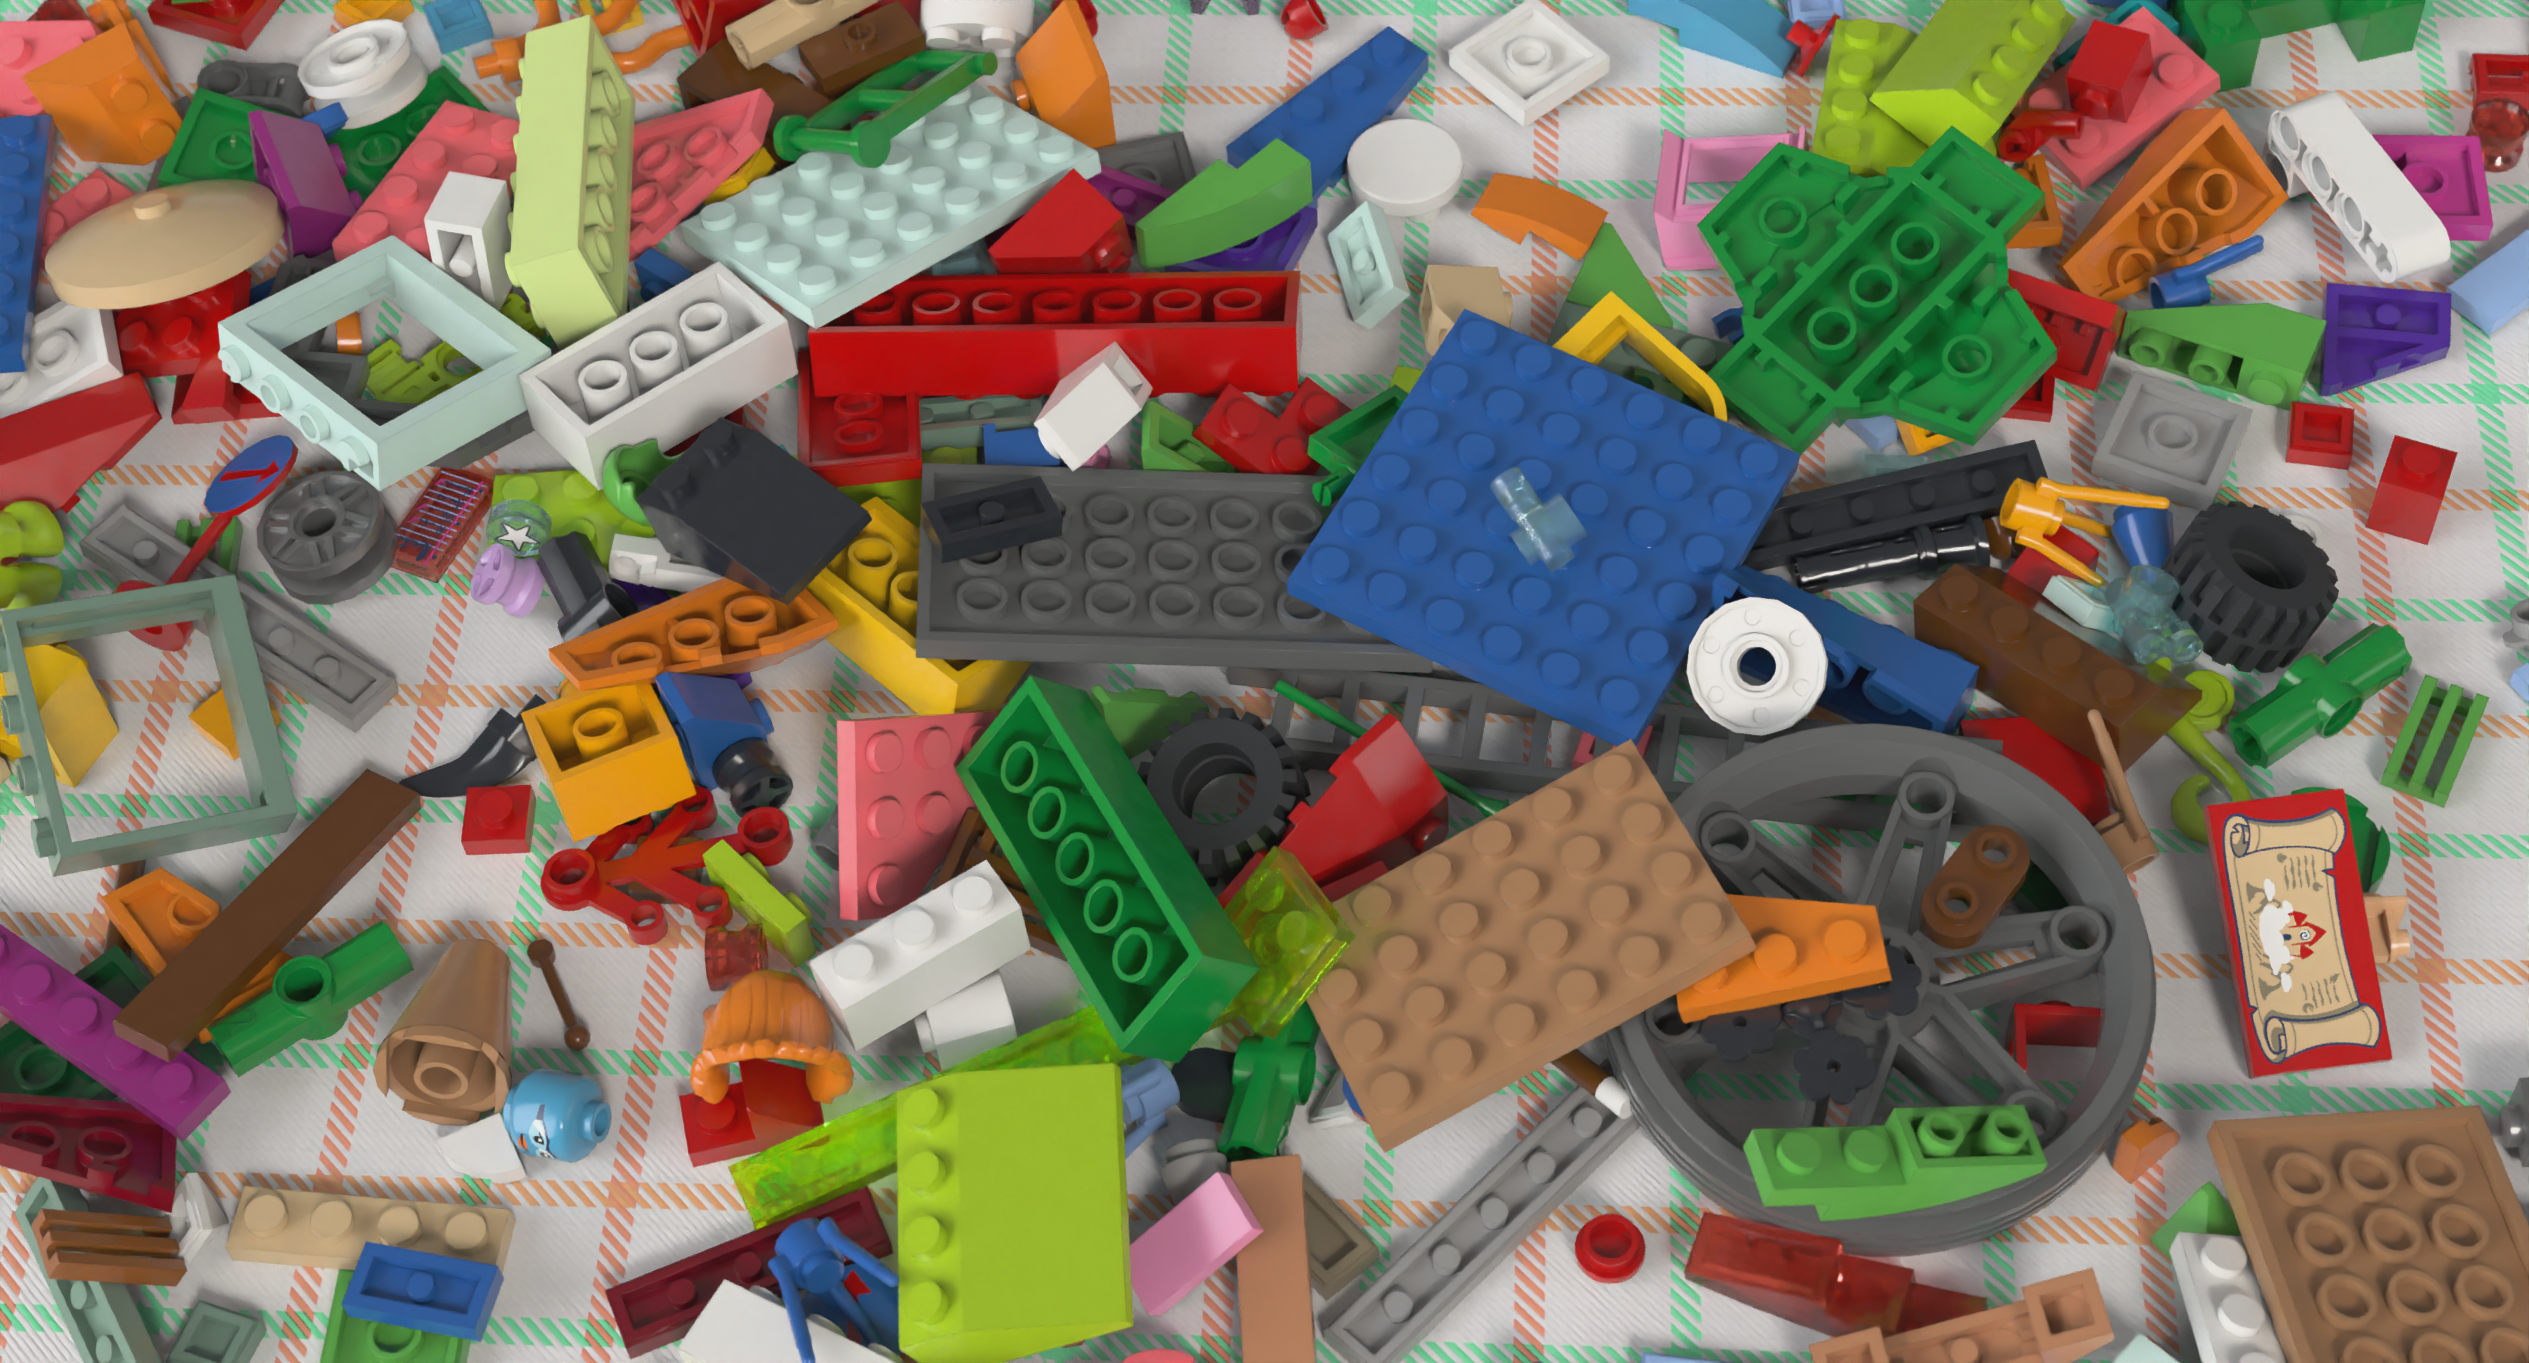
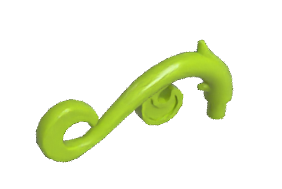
M2166 616L2145 638L2131 648L2171 671L2176 655L2190 642L2184 636L2176 634L2170 626L2172 620ZM2212 670L2194 671L2187 675L2184 680L2203 690L2202 699L2166 734L2223 784L2230 792L2232 802L2254 800L2247 784L2237 770L2201 733L2217 730L2228 722L2235 703L2234 688L2225 676ZM2197 774L2186 779L2177 788L2171 800V817L2177 828L2190 839L2209 844L2203 809L2198 804L2197 797L2202 791L2209 789L2210 778L2204 774Z

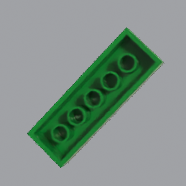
M1030 675L955 770L1122 1053L1179 1063L1257 973L1260 967L1085 690Z

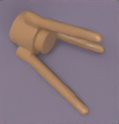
M2091 709L2087 714L2088 720L2106 769L2102 768L2103 778L2117 813L2097 823L2094 828L2110 847L2127 876L2153 862L2159 857L2160 852L2139 814L2102 716L2097 709Z

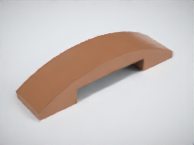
M2089 1268L2023 1286L2021 1288L2025 1300L1885 1338L1880 1327L1876 1326L1810 1344L1809 1348L1813 1363H2070L2114 1340L2115 1337L2094 1270Z

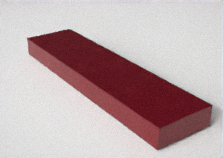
M868 1185L605 1290L629 1358L633 1359L685 1338L724 1279L746 1290H749L753 1285L760 1286L772 1292L779 1299H782L783 1295L779 1281L768 1267V1263L773 1257H776L775 1246L782 1232L800 1220L813 1218L822 1221L824 1218L831 1217L843 1234L877 1259L894 1254L890 1238ZM844 1255V1266L857 1264ZM797 1285L798 1292L804 1290Z

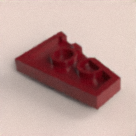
M0 1093V1166L172 1213L176 1181L177 1137L127 1102Z

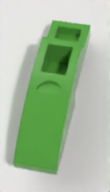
M2024 1105L1894 1108L1885 1125L1752 1129L1743 1145L1764 1207L1815 1205L1820 1221L1858 1219L1933 1207L2013 1184L2043 1172L2048 1164Z

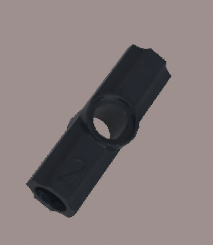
M573 531L564 536L553 537L538 549L540 558L536 563L564 615L558 620V630L564 642L640 612L630 595L619 585L611 582L586 534ZM650 683L659 699L661 696L657 683Z

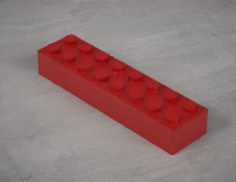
M1300 271L914 275L818 329L812 326L809 327L808 339L815 397H839L844 393H859L858 397H862V392H877L881 396H906V391H915L919 393L920 398L924 396H954L961 400H974L984 395H1013L1019 399H1036L1043 395L1052 394L1061 379L1114 341H1116L1153 387L1148 398L1159 397L1164 393H1193L1200 397H1217L1229 383L1241 392H1253L1263 397H1274L1285 392H1298L1303 337Z

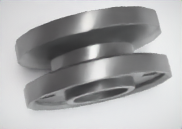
M324 471L301 478L285 488L265 508L257 527V547L291 597L306 604L331 605L355 598L374 586L393 564L399 549V536L397 535V525L368 481L349 471Z

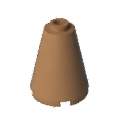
M479 938L463 939L453 943L446 950L378 1048L373 1067L377 1086L386 1097L390 1088L396 1095L405 1100L402 1108L404 1112L415 1118L439 1125L467 1126L478 1122L481 1113L495 1108L496 1114L503 1109L512 1086L511 962L507 954L494 943Z

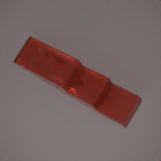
M1709 1212L1703 1213L1684 1270L1686 1280L1757 1310L1833 1337H1840L1879 1326L1885 1338L1988 1310L1987 1298L1916 1283L1914 1269L1845 1255L1842 1242L1839 1239Z

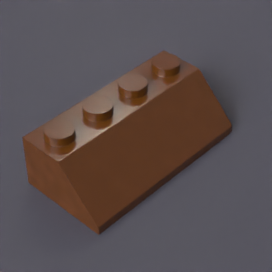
M1955 563L1913 601L1915 639L1940 650L1953 651L1964 658L1965 661L1979 666L1975 686L1977 690L2017 715L2026 717L2043 731L2104 769L2106 767L2087 716L2091 709H2097L2100 712L2123 772H2125L2202 699L2203 690L2106 632L2083 627L2041 593L1999 568Z

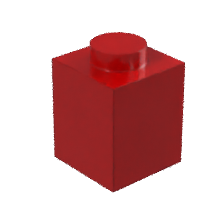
M2094 19L2066 74L2071 109L2080 110L2084 116L2094 120H2104L2107 118L2126 124L2154 68L2150 35Z
M2395 435L2365 528L2428 545L2458 452Z

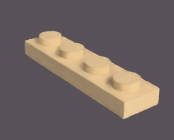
M244 1186L225 1248L232 1260L355 1270L367 1241L499 1266L501 1273H503L516 1221L511 1210L506 1208Z

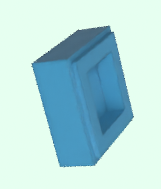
M438 0L422 6L426 20L442 55L494 38L490 21L480 0Z

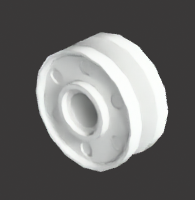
M381 19L352 25L327 37L312 48L300 62L297 76L307 94L315 97L313 105L316 111L340 102L349 119L342 129H354L379 122L397 113L412 102L426 86L428 71L419 55L411 51L413 42L403 24L390 19Z
M1749 597L1723 605L1702 622L1689 646L1687 675L1694 699L1711 720L1735 733L1763 736L1791 728L1814 709L1825 689L1828 658L1821 635L1803 613L1779 600ZM1756 647L1770 651L1776 662V672L1773 678L1760 686H1754L1746 682L1739 669L1740 660L1743 655Z

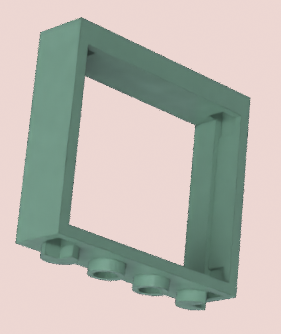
M235 574L0 611V673L3 675L8 695L2 696L0 699L1 715L6 733L8 735H18L23 757H18L15 761L17 781L21 794L24 797L33 795L38 815L37 819L31 820L33 845L38 858L48 857L53 877L286 833L298 814ZM204 619L254 808L72 842L23 648Z

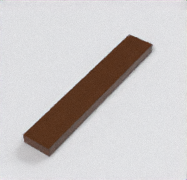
M366 769L112 1020L115 1035L170 1063L421 809L419 793Z

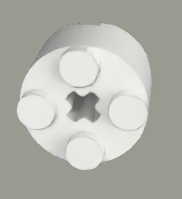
M921 0L920 30L924 34L926 48L991 52L996 55L999 67H1017L1015 55L1032 37L1034 0Z

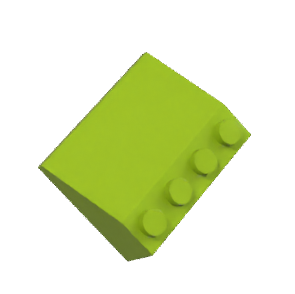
M1836 19L1811 153L1850 165L1851 173L1870 178L1887 175V167H1911L1930 148L1869 101L1870 97L1917 38V34L1895 23L1875 22L1870 19ZM2000 127L1983 147L1995 157H1997Z
M1115 1063L956 1072L896 1091L898 1276L900 1278L899 1349L919 1363H1004L1134 1326L1120 1067Z

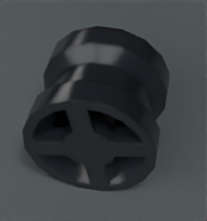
M751 738L730 746L719 756L713 766L712 774L715 782L720 789L726 793H731V806L741 818L749 811L760 807L779 809L792 793L793 782L784 768L774 765L776 760L774 752L769 744L762 739Z

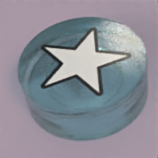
M507 500L496 504L492 508L487 524L486 536L492 545L500 543L509 547L513 551L514 556H533L539 554L538 549L549 541L552 521L545 510L532 502Z

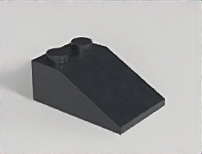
M721 417L712 426L706 428L699 435L698 439L670 467L660 472L655 481L636 499L666 552L787 605L872 521L866 509L763 434Z

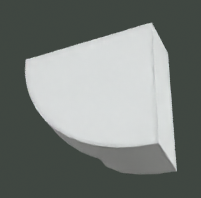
M500 1112L435 1140L446 1162L459 1173L463 1172L481 1179H491L492 1183L497 1184L511 1183L527 1177L510 1135L505 1129Z

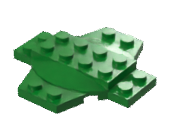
M1952 125L1911 167H1887V175L1870 178L1851 173L1850 165L1779 142L1697 224L1699 237L1743 304V315L1741 317L1744 337L1707 375L1719 387L1728 408L1771 442L1798 453L1800 456L1832 423L1840 428L1848 419H1866L1884 415L1974 446L2057 360V348L2017 289H2012L2008 284L2006 245L2046 205L2045 192Z

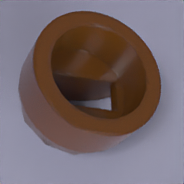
M2000 516L1984 520L1990 556L2001 561H2007L2010 555L2012 558L2018 559L2027 546L2015 542L2017 531L2000 525Z

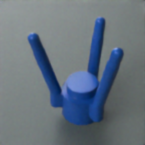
M2255 235L2193 264L2152 276L2149 279L2148 287L2153 309L2199 307L2209 304L2211 293L2206 276L2261 252L2264 248V238L2261 235Z
M831 1217L824 1218L822 1221L813 1218L803 1219L790 1225L778 1238L775 1246L776 1257L769 1261L768 1267L779 1281L801 1362L815 1363L816 1358L797 1285L813 1293L829 1291L867 1344L875 1343L883 1346L882 1338L841 1281L845 1271L843 1265L844 1255L890 1287L898 1285L900 1281L899 1276L882 1261L843 1234Z

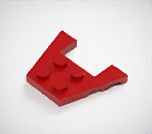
M244 270L219 284L181 298L153 305L122 309L115 319L114 325L124 376L139 372L144 378L195 373L180 411L195 424L237 420L241 401L233 395L234 382L231 381L230 375L222 370V360L218 358V352L220 351L218 322L249 307L251 275Z

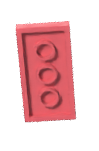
M446 100L332 242L335 260L341 261L394 235L432 263L424 217L447 174L451 171L504 180L507 183L510 199L513 195L510 177L511 173L516 172L517 166L513 136L519 133L520 121Z

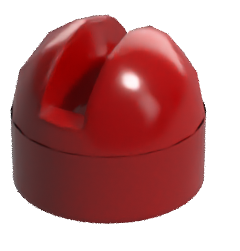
M1290 0L1282 9L1280 15L1281 23L1285 26L1286 34L1293 39L1306 41L1328 29L1326 17L1316 0Z

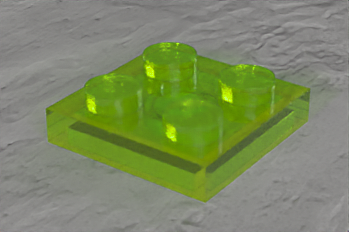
M1277 846L1270 850L1224 909L1260 967L1232 1001L1255 1033L1271 1039L1276 1038L1356 937L1294 854Z

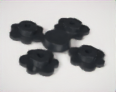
M1885 945L1892 981L1843 990L1841 993L1838 991L1780 1003L1779 1007L1771 1005L1709 1015L1707 1020L1701 1025V1036L1707 1043L1717 1044V1051L1722 1059L1727 1062L1738 1063L1747 1059L1751 1051L1755 1053L1768 1052L1773 1046L1772 1032L1780 1026L1783 1018L1792 1032L1801 1037L1810 1038L1808 1043L1809 1049L1798 1051L1793 1059L1795 1070L1801 1074L1799 1078L1801 1094L1813 1102H1821L1830 1097L1834 1103L1846 1105L1854 1100L1855 1090L1867 1089L1875 1082L1876 1066L1870 1058L1865 1056L1866 1046L1861 1038L1849 1036L1842 1039L1841 1035L1834 1031L1843 1012V1000L1852 1007H1864L1865 1015L1873 1021L1885 1019L1889 1012L1896 1016L1909 1015L1916 1010L1919 1004V994L1916 987L1922 981V972L1914 964H1905V956L1900 949L1895 946ZM1879 986H1886V988H1883V989L1878 988V987H1879ZM1739 1025L1745 1026L1744 1028H1736ZM1831 1069H1838L1839 1071H1837V1072H1830L1829 1070H1831Z

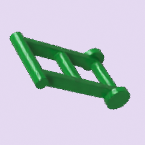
M925 49L884 67L809 119L801 115H786L782 117L774 130L773 143L775 150L781 159L791 162H797L801 156L811 151L851 154L854 162L860 167L878 168L888 158L891 145L890 140L981 76L993 75L998 67L997 57L991 52ZM923 72L940 73L915 91L898 90ZM866 111L883 112L873 120L859 122L852 131L839 130Z

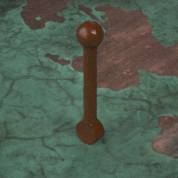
M536 940L528 947L527 954L533 966L541 968L566 1027L564 1034L565 1044L572 1050H583L590 1042V1032L585 1026L578 1023L553 965L556 958L554 947L548 940Z

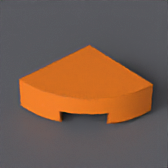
M2152 1117L2149 1123L2144 1119L2135 1121L2120 1133L2112 1168L2128 1183L2132 1184L2178 1144V1132L2160 1117Z

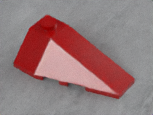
M135 372L1 418L0 511H3L6 506L15 501H36L46 505L53 515L59 509L67 514L81 500L75 493L98 470H111L162 419L145 378L139 372ZM24 556L2 558L1 565L12 564Z
M1388 713L1345 750L1328 769L1337 779L1312 808L1301 801L1287 818L1291 823L1285 830L1281 843L1273 853L1265 849L1258 851L1217 898L1244 943L1312 913L1311 892L1381 860L1387 869L1391 871L1445 840L1449 831L1448 794L1400 721L1392 714Z

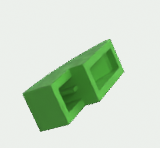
M1278 138L1236 170L1222 160H1216L1135 224L1139 264L1150 270L1195 260L1243 243L1284 222L1313 201L1311 161Z

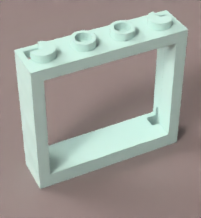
M394 235L218 322L220 340L218 358L222 360V370L230 375L231 381L243 385L260 398L271 412L282 415L299 428L310 442L321 445L338 458L349 472L355 471L379 491L528 410L518 375L551 357V349ZM386 297L484 369V371L384 425L378 426L280 350L376 300Z

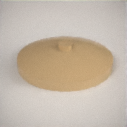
M234 179L182 183L130 197L80 221L61 235L51 246L44 261L45 269L57 297L73 306L110 310L153 305L207 289L251 267L275 247L283 235L285 222L277 197L269 188L261 184Z

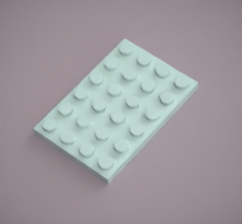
M972 82L890 140L891 145L888 158L878 168L860 167L854 162L851 154L810 152L801 156L795 164L776 174L755 180L750 184L749 188L723 202H716L706 206L700 214L681 223L680 226L685 244L714 263L719 261L740 280L805 323L818 329L1026 214L1073 168L1086 180L1102 172L1099 155L1096 150Z

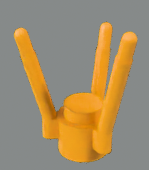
M2042 476L2036 484L2017 478L2011 484L2005 496L1999 521L2000 525L2017 531L2016 543L2037 550L2072 574L2082 578L2094 587L2100 588L2105 582L2101 575L2042 536L2043 534L2053 536L2060 524L2090 534L2112 538L2111 526L2066 511L2065 501L2058 497L2156 509H2166L2170 502L2168 498L2162 496L2062 484Z

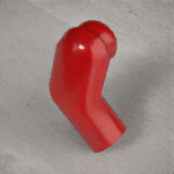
M2027 109L2003 130L1997 142V151L2005 161L2023 162L2035 154L2051 138L2079 140L2084 128L2083 113L2080 110Z

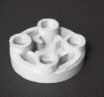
M1400 118L1372 126L1355 140L1348 154V179L1352 189L1353 202L1359 207L1367 200L1382 207L1386 215L1409 217L1416 223H1428L1437 219L1440 215L1441 207L1455 196L1462 184L1463 153L1458 141L1443 127L1421 119Z

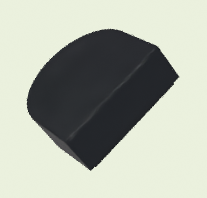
M1208 1047L1188 1051L1179 1063L1173 1065L1171 1070L1180 1095V1100L1176 1104L1177 1107L1191 1117L1224 1124L1234 1095L1232 1079L1236 1053Z

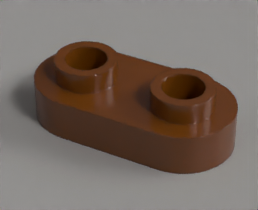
M2000 825L1978 827L1964 838L1923 893L1919 908V923L1927 938L1947 949H1964L1976 944L1985 935L2025 880L2030 862V853L2023 838L2010 828ZM1991 849L2000 851L2005 855L2006 860L1993 862L1987 859L1983 852ZM1952 899L1960 900L1967 905L1968 910L1959 913L1953 912L1946 907L1945 902Z

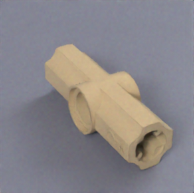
M775 0L725 27L727 38L738 60L750 70L801 42L841 26V21L880 0Z

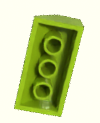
M1945 0L1870 97L1869 101L1929 147L1951 125L1978 145L1984 147L2005 121L2077 18L2066 11L2064 5L2059 0Z

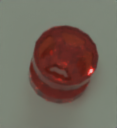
M2497 97L2485 99L2474 107L2469 119V130L2465 136H2479L2485 172H2505L2518 164L2523 153V142L2529 134V113L2519 103Z
M762 922L747 923L742 930L728 931L722 925H708L705 933V967L708 985L712 992L726 991L731 984H734L748 973L769 968L767 938Z

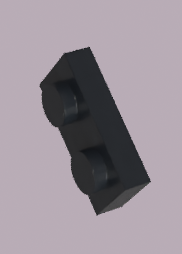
M1041 476L923 502L921 503L920 522L941 563H947L1062 536L1063 516Z

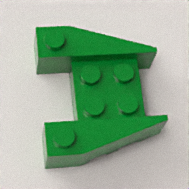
M2172 0L2171 10L2172 18L2179 23L2180 34L2177 37L2219 74L2221 88L2215 93L2251 86L2261 39L2336 23L2358 62L2412 51L2426 1Z

